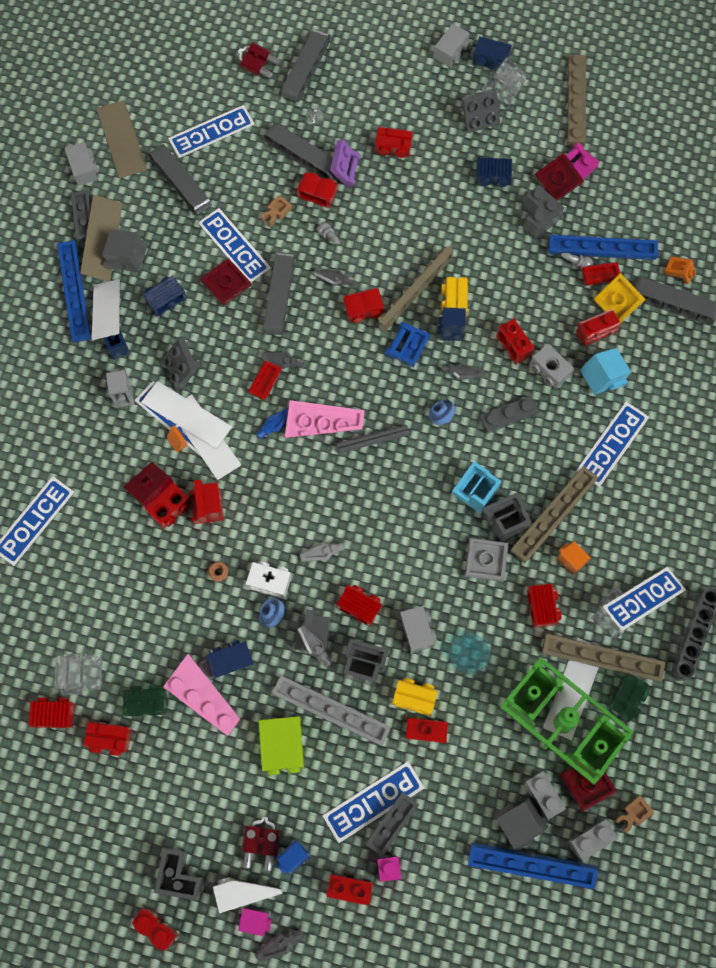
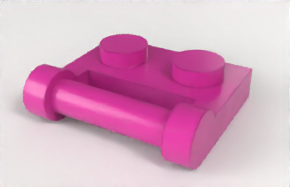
M576 143L566 156L570 161L576 155L580 156L573 166L584 180L599 166L600 161L584 150L580 143Z

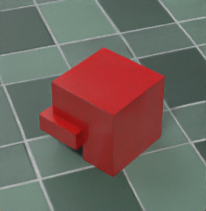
M194 480V490L189 491L193 524L224 521L222 493L218 482L203 484L202 480Z

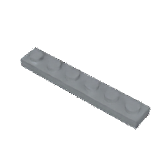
M280 676L272 692V695L382 747L391 729L390 726L283 676Z

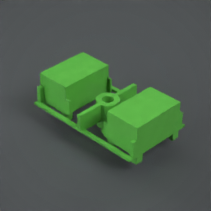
M542 657L534 664L532 669L500 707L544 743L542 747L544 750L549 747L594 785L634 733V731ZM542 666H546L559 678H554L551 674L544 670ZM565 682L582 697L573 708L565 707L555 716L553 724L556 730L546 740L533 729L536 725L533 720L557 690L563 691L565 687L562 684ZM587 699L605 715L601 717L598 714L594 718L597 722L574 752H569L565 755L551 743L559 733H569L578 724L579 714L577 710ZM609 720H613L626 732L622 733L613 724H611Z

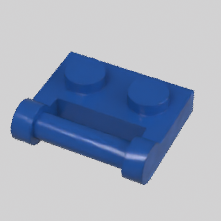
M401 322L398 327V333L384 354L389 358H395L414 367L430 339V334L405 322ZM405 333H409L410 335L401 352L396 351Z

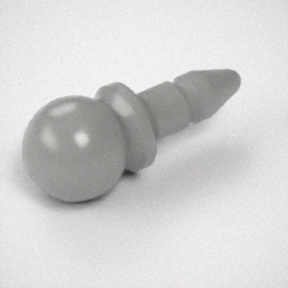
M323 222L318 225L317 231L320 236L330 239L333 243L340 244L339 238L334 234V230L328 223Z
M570 253L561 254L563 258L575 263V266L580 267V269L593 265L592 259L588 256L583 257L581 254L575 256Z

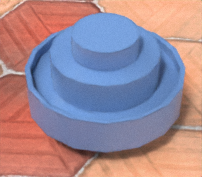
M441 400L430 409L429 418L436 425L448 423L452 420L456 407L450 400Z
M276 598L266 600L260 608V623L267 627L276 626L284 617L283 602Z

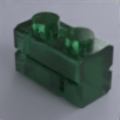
M629 673L624 674L606 710L625 722H630L632 719L636 720L641 711L638 708L640 702H645L649 695L647 690L649 684Z
M150 685L149 689H141V686H129V690H123V715L126 717L167 715V690L162 688V685Z

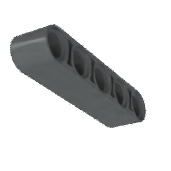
M316 29L312 30L283 86L282 97L296 102L301 100L329 45L330 34Z
M273 123L263 135V139L267 144L309 171L316 173L320 178H330L333 180L335 177L330 171L333 160L331 156L280 124Z
M164 144L148 153L156 168L196 216L212 206L206 194Z
M276 252L264 320V333L283 335L295 263V254Z
M635 277L633 279L632 285L646 299L643 302L644 304L703 324L711 325L715 323V301L643 277Z
M707 588L697 597L672 667V676L678 681H685L691 678L696 671L716 614L715 588ZM705 594L712 597V602L706 600ZM699 612H703L706 615V620H702L699 617ZM693 630L699 632V639L693 636ZM686 648H690L693 651V657L687 655ZM680 666L686 668V676L680 673Z

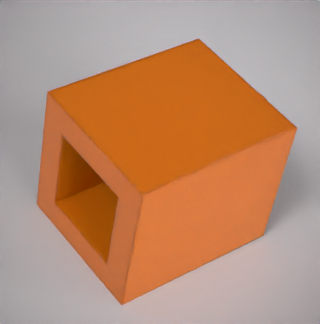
M575 541L570 545L566 543L562 546L557 557L573 575L591 559Z

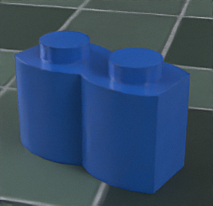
M295 840L276 857L278 860L276 865L283 874L287 872L292 874L310 857V854L298 840Z

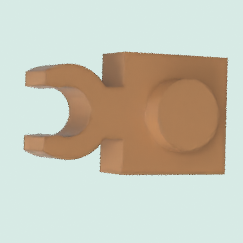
M278 195L267 206L269 212L262 214V221L264 222L267 218H270L271 220L268 223L272 227L275 224L276 218L282 220L292 209V204Z
M639 795L623 808L627 814L618 816L615 822L619 823L621 820H625L626 827L622 831L627 832L632 828L633 822L639 826L654 811L642 796Z

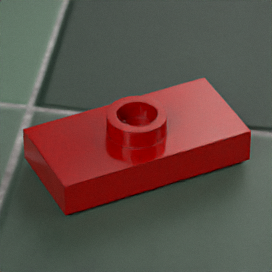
M618 262L585 266L581 269L585 286L609 283L620 274Z
M265 360L248 393L266 401L282 368Z
M407 718L406 739L447 743L448 722Z

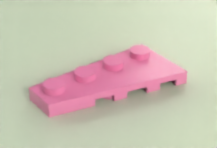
M290 400L285 438L362 430L365 410Z
M187 654L163 687L229 736L240 721V717L222 697L193 658Z

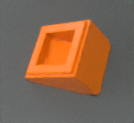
M172 426L167 439L174 450L179 452L188 446V443L178 428Z

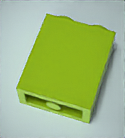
M300 716L259 720L262 771L267 772V776L279 775L282 770H288V774L300 773V769L305 768Z

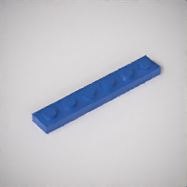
M550 235L549 254L561 255L562 253H570L576 256L581 254L594 257L656 260L658 257V240Z
M76 241L57 243L72 341L75 343L91 340Z
M471 843L468 866L590 889L595 888L598 874L597 865Z

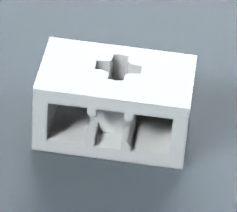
M253 562L246 582L247 589L285 599L292 577L291 572H288L287 568L277 566V569L269 567L270 564L266 562ZM272 575L274 580L271 579L269 582H267L266 578H269V576Z

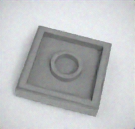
M469 538L465 577L504 582L508 543Z

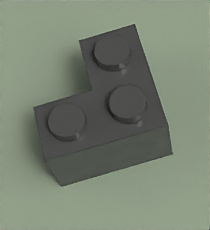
M540 185L526 195L523 207L531 214L526 218L524 230L537 240L562 217L564 207Z
M171 848L163 849L154 893L194 901L200 900L204 877L184 874L188 855L187 851Z

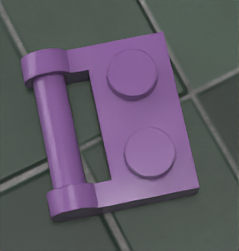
M343 139L337 140L330 171L345 186H354L355 171L361 154L354 151Z

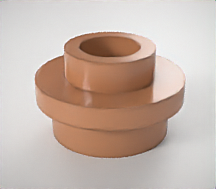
M215 562L209 567L208 573L212 580L220 582L228 576V568L222 562ZM221 569L222 573L220 575H216L215 571Z

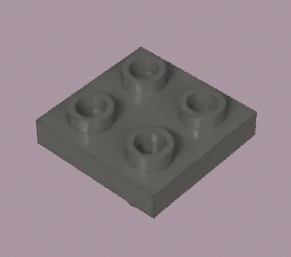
M495 88L462 98L465 127L468 133L500 124L497 90Z
M178 338L163 358L164 365L167 367L170 375V380L176 390L183 389L195 374L197 368L202 367L201 358L192 357L185 338Z

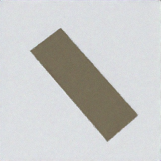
M125 101L96 108L118 177L123 178L147 171Z
M93 194L80 274L108 282L111 281L112 269L105 268L103 265L105 258L102 254L110 229H119L122 203Z

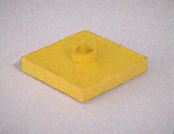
M621 273L593 298L605 312L611 309L614 310L620 323L646 300Z

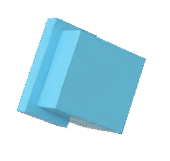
M617 348L595 354L580 369L594 395L604 392L608 388L614 390L624 387L628 383L626 378L632 373Z
M474 461L455 486L452 494L481 514L483 512L482 509L489 504L497 493L502 481Z

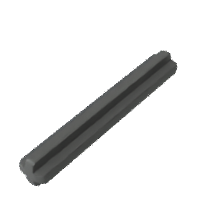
M402 425L336 443L338 453H344L408 436L409 428L407 425Z

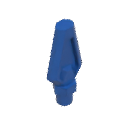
M289 407L266 418L265 425L260 428L261 430L256 433V436L262 439L271 432H279L287 422Z

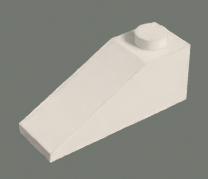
M230 877L217 881L218 886L213 887L219 913L283 893L282 888L239 880L230 881Z

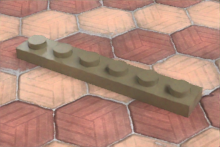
M569 54L567 146H574L576 143H580L585 147L586 55Z
M447 246L444 251L440 250L434 262L427 264L423 274L417 275L413 285L410 288L407 287L403 291L402 297L399 300L396 299L391 304L390 310L380 316L378 320L380 331L385 333L451 261L454 249Z
M583 466L513 546L510 552L526 563L599 477Z
M545 634L541 653L657 682H662L665 662L550 634Z

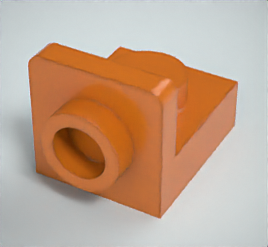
M672 256L665 269L667 276L683 278L685 284H689L691 278H694L696 273L692 259Z

